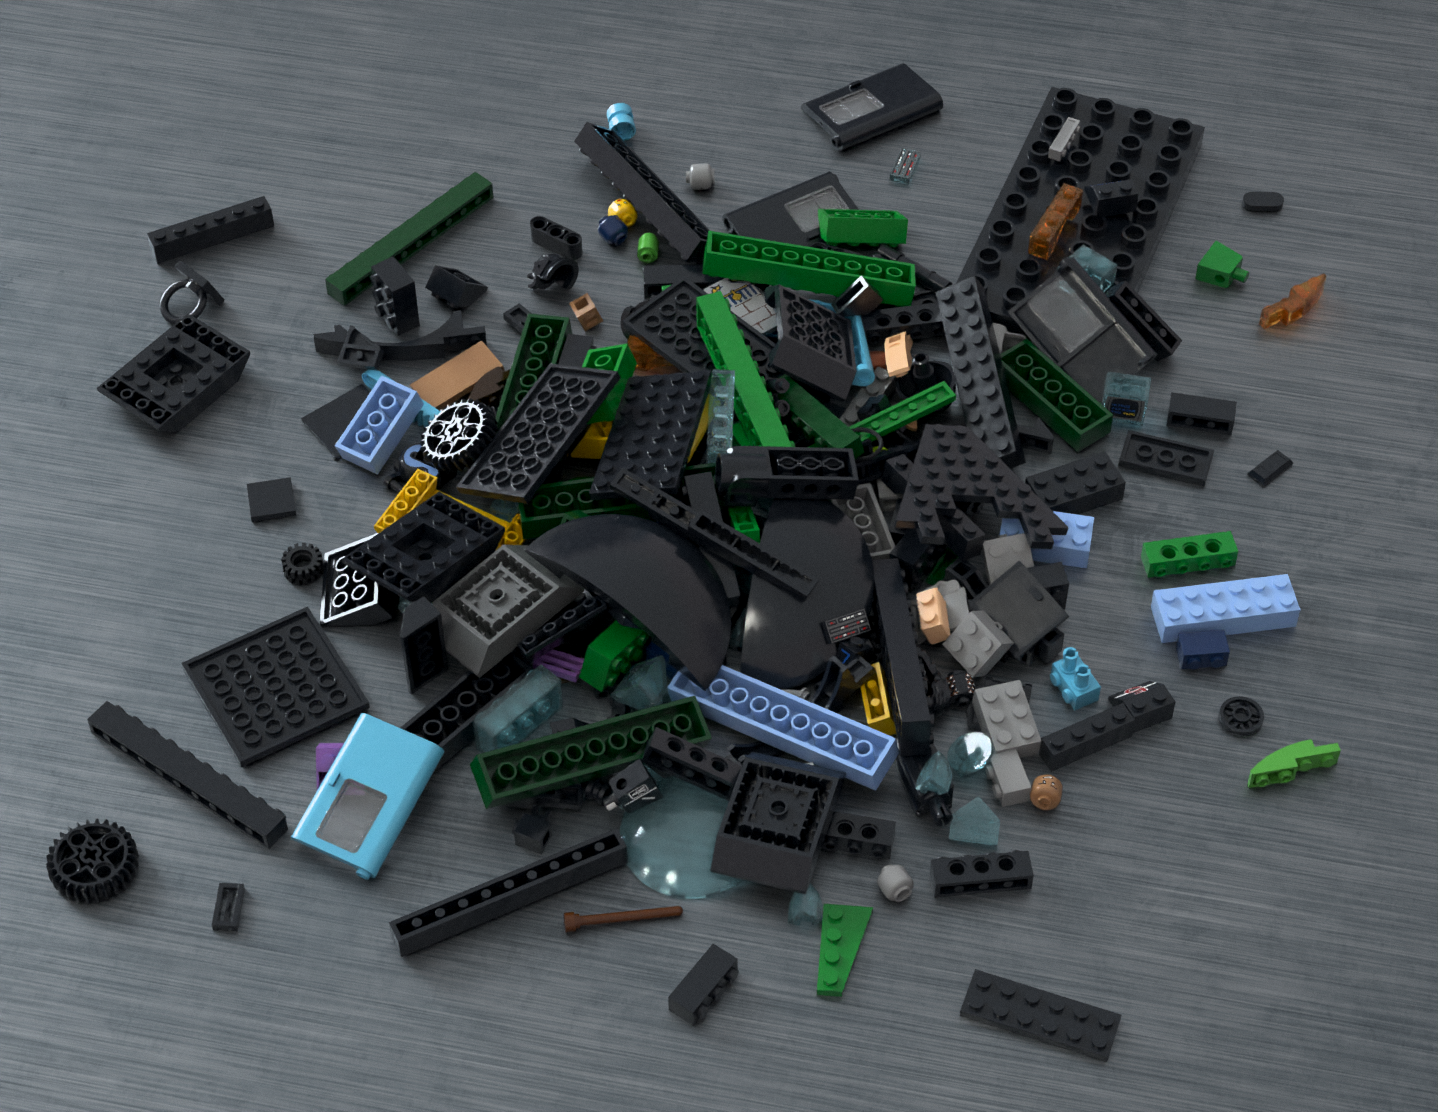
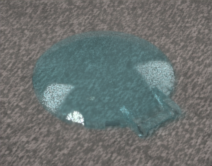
M644 765L654 778L663 798L631 813H627L622 805L618 806L625 811L621 822L620 835L627 846V865L634 875L644 884L658 892L669 896L671 893L683 895L688 899L706 898V895L716 892L721 894L743 882L744 880L713 873L710 870L717 833L729 801L677 777L662 778L647 765Z

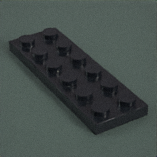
M977 969L974 971L960 1010V1016L1104 1062L1108 1061L1122 1016L1118 1013Z

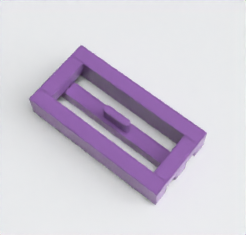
M552 649L533 662V669L577 682L584 659ZM542 661L554 664L555 666L543 663Z

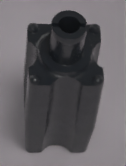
M930 744L928 755L900 756L899 752L894 760V765L915 815L920 817L929 811L935 825L943 826V823L944 825L949 824L953 819L949 809L952 808L954 784L934 744Z

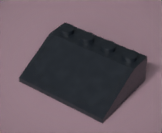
M378 533L325 553L320 626L375 625L393 618L394 592L342 563V558Z

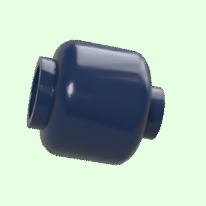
M606 215L599 221L598 234L608 245L618 246L627 239L628 227L617 215Z

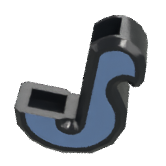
M420 443L411 444L406 447L399 458L400 477L408 482L415 471L420 469L437 477L436 490H440L442 487V471H438L434 466L423 462L424 457L420 450Z

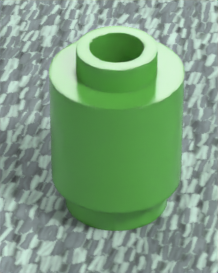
M644 233L638 240L637 257L644 263L654 262L658 257L659 241L653 233Z

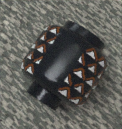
M964 670L950 672L945 680H947L951 690V703H955L958 707L970 704L975 691L972 675Z

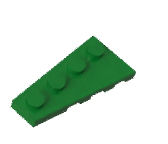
M824 903L817 995L842 997L854 960L859 952L861 941L866 933L868 922L873 914V907Z

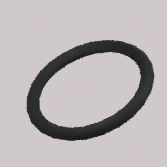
M864 427L851 429L854 432L870 433L879 442V446L874 453L864 457H857L855 461L870 460L882 451L883 439L879 433Z

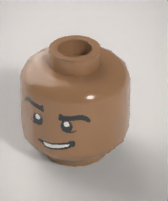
M1052 775L1038 776L1034 779L1031 786L1030 800L1032 804L1041 810L1055 809L1061 802L1063 785L1059 779Z

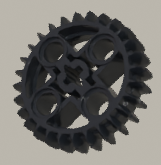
M471 398L468 401L462 399L460 403L454 401L452 406L447 404V408L445 410L440 409L441 412L438 415L434 414L435 418L432 421L428 420L429 426L424 427L426 433L421 434L423 440L420 441V450L423 453L424 459L438 471L440 470L446 474L450 472L456 474L457 470L463 472L465 467L470 469L471 464L478 459L485 448H488L487 445L493 442L492 439L499 430L497 427L498 422L492 411L484 403L478 400L474 401Z
M87 819L85 825L81 826L77 822V827L74 829L68 826L67 834L60 832L61 840L53 839L54 846L49 847L50 854L46 856L48 876L54 888L59 890L62 896L67 895L69 900L75 897L76 901L80 903L85 898L88 904L93 898L99 903L100 897L103 896L109 900V894L114 893L118 896L117 889L122 888L126 890L125 882L131 883V875H136V867L139 866V854L136 849V843L132 839L130 832H126L123 826L118 827L116 822L110 825L106 819L100 824L99 819H96L95 823L90 824ZM68 853H71L72 856L64 859ZM121 862L120 866L115 869L114 865Z

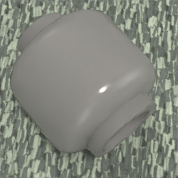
M707 163L692 164L690 171H686V183H690L693 190L710 189L711 185L715 184L714 168H711Z
M886 865L881 869L877 879L878 886L888 900L900 902L907 899L912 893L914 882L902 865Z

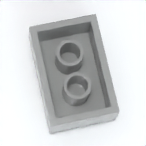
M1016 680L975 689L972 705L989 755L1014 749L1017 750L1020 758L1037 755L1042 741L1021 681Z

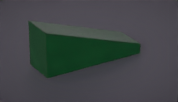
M947 547L925 582L930 586H934L937 582L944 581L946 568L959 557Z

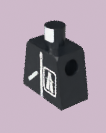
M639 759L609 780L613 792L603 797L602 801L608 811L622 805L627 813H631L663 798V795L654 778Z

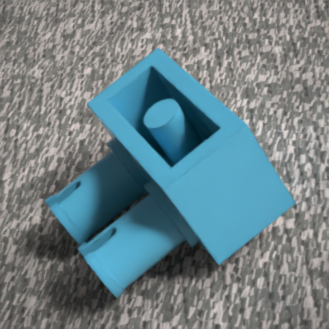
M1073 647L1065 648L1063 659L1052 663L1050 680L1062 692L1064 701L1067 704L1069 703L1075 711L1098 701L1101 686L1092 675L1089 666L1085 665L1079 657L1078 651L1076 652V649Z

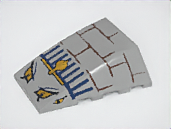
M725 278L703 289L708 294L721 291L724 299L729 300L731 311L764 336L777 330L776 308H771L765 303L764 292L755 284L749 281H734Z

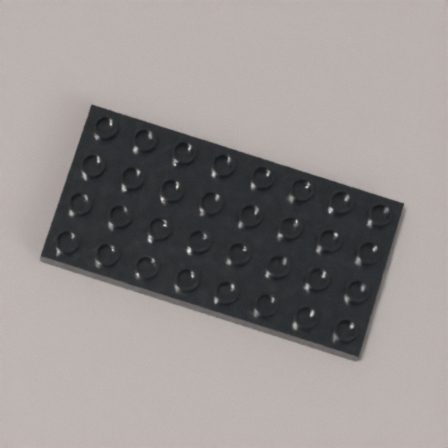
M1051 87L956 283L975 276L985 289L992 323L1005 326L1010 333L1024 335L1029 341L1032 340L1010 316L1008 311L1055 274L1059 269L1058 264L1066 257L1069 259L1074 257L1105 294L1111 287L1123 281H1126L1138 293L1201 148L1205 127L1192 124L1184 118L1173 119L1154 114L1146 108L1135 109L1116 104L1108 98L1097 99L1078 94L1070 88L1059 89ZM1067 118L1080 120L1081 130L1079 134H1076L1075 141H1072L1070 149H1067L1065 157H1062L1060 161L1048 158L1049 148ZM1132 179L1139 193L1136 212L1096 218L1084 187ZM1065 282L1059 283L1032 306L1033 311L1067 350L1074 348L1100 326V322Z

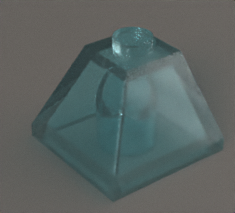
M660 655L633 665L610 695L612 699L637 710L661 705L663 702L662 698L668 691L665 658Z

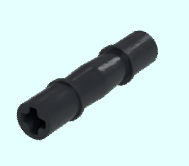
M883 244L877 251L887 260L915 264V280L922 283L925 288L937 292L952 285V282L936 274L935 271L926 269L886 244Z

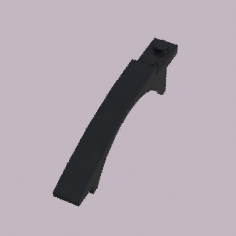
M461 310L454 311L452 316L440 328L421 338L400 343L372 341L384 351L381 360L398 361L446 358L445 352L469 349L480 341H483L487 346L485 326L463 328ZM334 325L335 332L313 334L316 352L340 356L348 331L341 325Z
M833 655L828 659L824 677L810 702L838 714L844 709L841 703L871 678L876 671L860 655L847 666ZM761 741L749 744H731L727 748L729 754L725 758L742 766L745 757L752 752L780 757L785 751Z

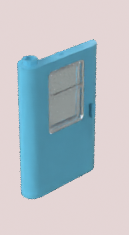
M361 713L293 832L291 839L354 867L357 870L356 874L365 880L376 878L441 760L444 750L431 741L371 715Z

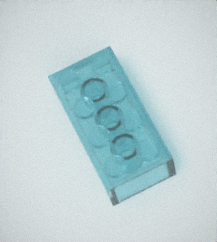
M541 664L536 669L530 670L524 679L518 684L512 685L506 694L494 700L488 709L480 712L475 717L473 726L476 749L484 753L521 743L563 708L561 679Z

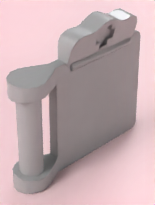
M956 580L939 581L934 586L928 587L925 590L938 588L946 601L951 632L970 613L965 588L961 587ZM911 600V612L909 614L914 615V628L912 629L917 630L918 643L916 645L927 639L923 632L919 630L917 600Z

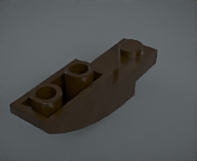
M498 366L484 374L475 384L468 399L478 400L489 408L493 407L499 400L498 396L503 394L510 369L504 371Z

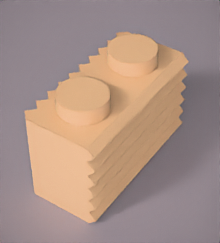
M938 588L917 593L916 600L921 631L930 644L946 641L950 636L946 601Z

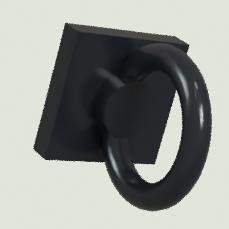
M180 260L175 267L186 279L173 283L165 290L160 300V312L163 318L171 324L177 323L184 317L174 316L168 309L171 296L182 288H187L199 298L196 308L190 313L195 318H198L204 311L207 297L219 306L225 299L208 280Z

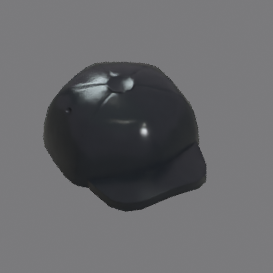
M925 353L916 354L912 358L913 365H911L908 374L895 379L901 401L943 381L956 393V379L950 364L942 361H929V356ZM950 403V404H948V405H946V406H944V407H942V408H940V409H938V410H936V411H934V412H932V413H930V414H928V415H933V414L940 413V412L946 410L952 403Z

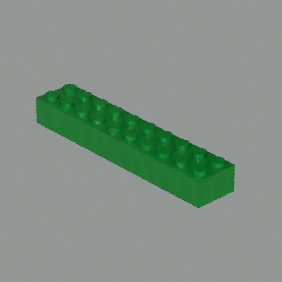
M708 231L703 264V274L729 278L734 281H749L753 284L761 283L771 286L779 284L796 291H811L815 294L823 293L839 297L862 275L878 290L884 299L880 304H891L897 307L911 306L916 287L915 264Z
M721 291L696 297L697 328L750 446L795 447L794 442L789 441L786 425L781 423L779 409L773 406L774 401L771 392L767 393L765 379L759 375L757 361H753L751 358V348L749 345H745L744 333L742 329L737 327V318L735 314L730 312L729 300L724 299Z

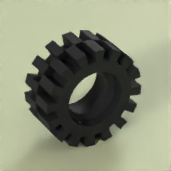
M297 543L294 544L295 548L290 546L287 548L288 552L284 551L281 558L285 578L289 579L290 583L293 584L295 581L296 585L299 586L301 582L304 585H308L307 581H310L312 584L315 582L314 578L318 580L321 578L320 574L324 572L322 553L317 546L314 548L313 544H309L307 547L306 543L298 546ZM301 561L311 562L308 566L305 567L294 566L295 564Z

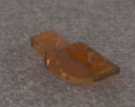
M1323 273L1317 277H1312L1302 284L1293 286L1290 289L1288 298H1283L1281 301L1262 309L1259 325L1266 329L1282 322L1287 327L1302 318L1315 306L1321 297L1327 276Z

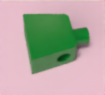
M1215 241L1198 263L1195 279L1228 288L1234 279L1245 283L1250 272L1241 268L1242 255Z

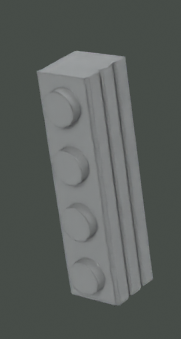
M1067 118L1049 148L1048 158L1060 161L1062 157H1065L1067 149H1070L1072 141H1075L1076 134H1079L1081 130L1080 120Z

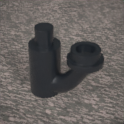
M784 378L766 380L767 393L771 392L774 408L779 409L781 416L787 415L790 406L787 401L779 400L778 394L787 392L790 387L789 382Z

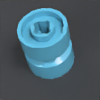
M617 103L610 106L607 110L609 129L614 130L623 141L629 140L636 132L631 107L625 103Z

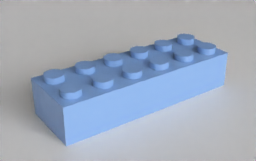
M1288 574L1154 590L1151 610L1162 643L1177 642L1178 633L1224 630L1225 635L1296 627L1300 613V607Z

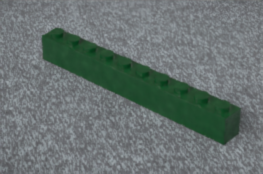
M477 172L466 177L445 194L435 199L431 204L421 209L413 217L407 219L399 227L375 242L367 250L361 252L353 260L329 275L325 279L327 294L342 305H347L373 286L370 276H372L371 266L392 256L402 265L493 199L492 183Z

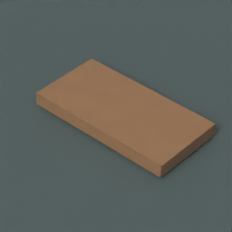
M480 341L410 384L412 390L417 391L422 400L440 411L447 404H451L471 392L478 380L490 370L498 366L502 370L505 369L483 341Z

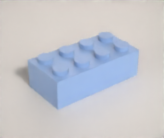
M381 376L335 445L341 457L378 475L424 405L417 391Z
M1053 511L1068 526L1067 534L1052 535L1054 540L1052 549L1031 548L1033 561L1045 563L1062 562V565L1087 568L1094 517ZM1002 518L1000 535L1007 534V536L1024 533L1019 519Z

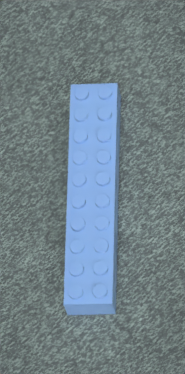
M724 665L721 666L718 674L706 691L702 690L679 671L667 687L671 702L696 696L704 717L805 761L813 762V764L819 767L845 772V778L875 791L899 754L896 738Z

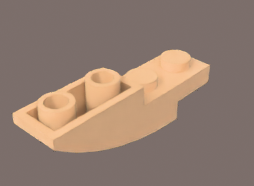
M906 331L885 339V358L889 377L894 375L896 378L908 374L911 368L912 356L910 351L913 341L911 336L906 334Z

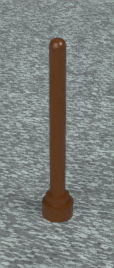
M672 906L579 916V914H574V912H565V932H576V929H580V926L680 916L683 913V908Z

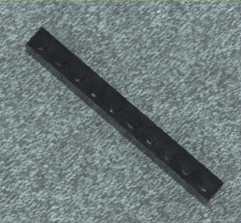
M106 701L87 719L93 735L267 849H270L288 830L286 815L280 809H273L261 797L256 798L244 786H238L233 783L226 774H219L209 763H202L190 751H184L179 748L172 739H165L155 728H148L138 717L128 715L121 706L113 705Z
M615 828L389 922L391 938L400 956L403 957L628 863L627 846L619 831Z

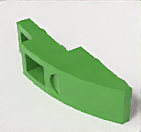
M1312 739L1283 747L1265 757L1250 771L1247 783L1248 788L1265 787L1268 784L1288 783L1291 780H1295L1297 771H1308L1318 767H1331L1338 762L1341 752L1338 743L1315 747Z

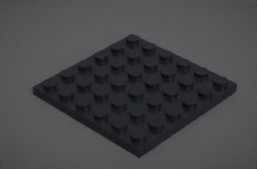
M308 606L181 663L185 674L241 767L370 708L369 701Z

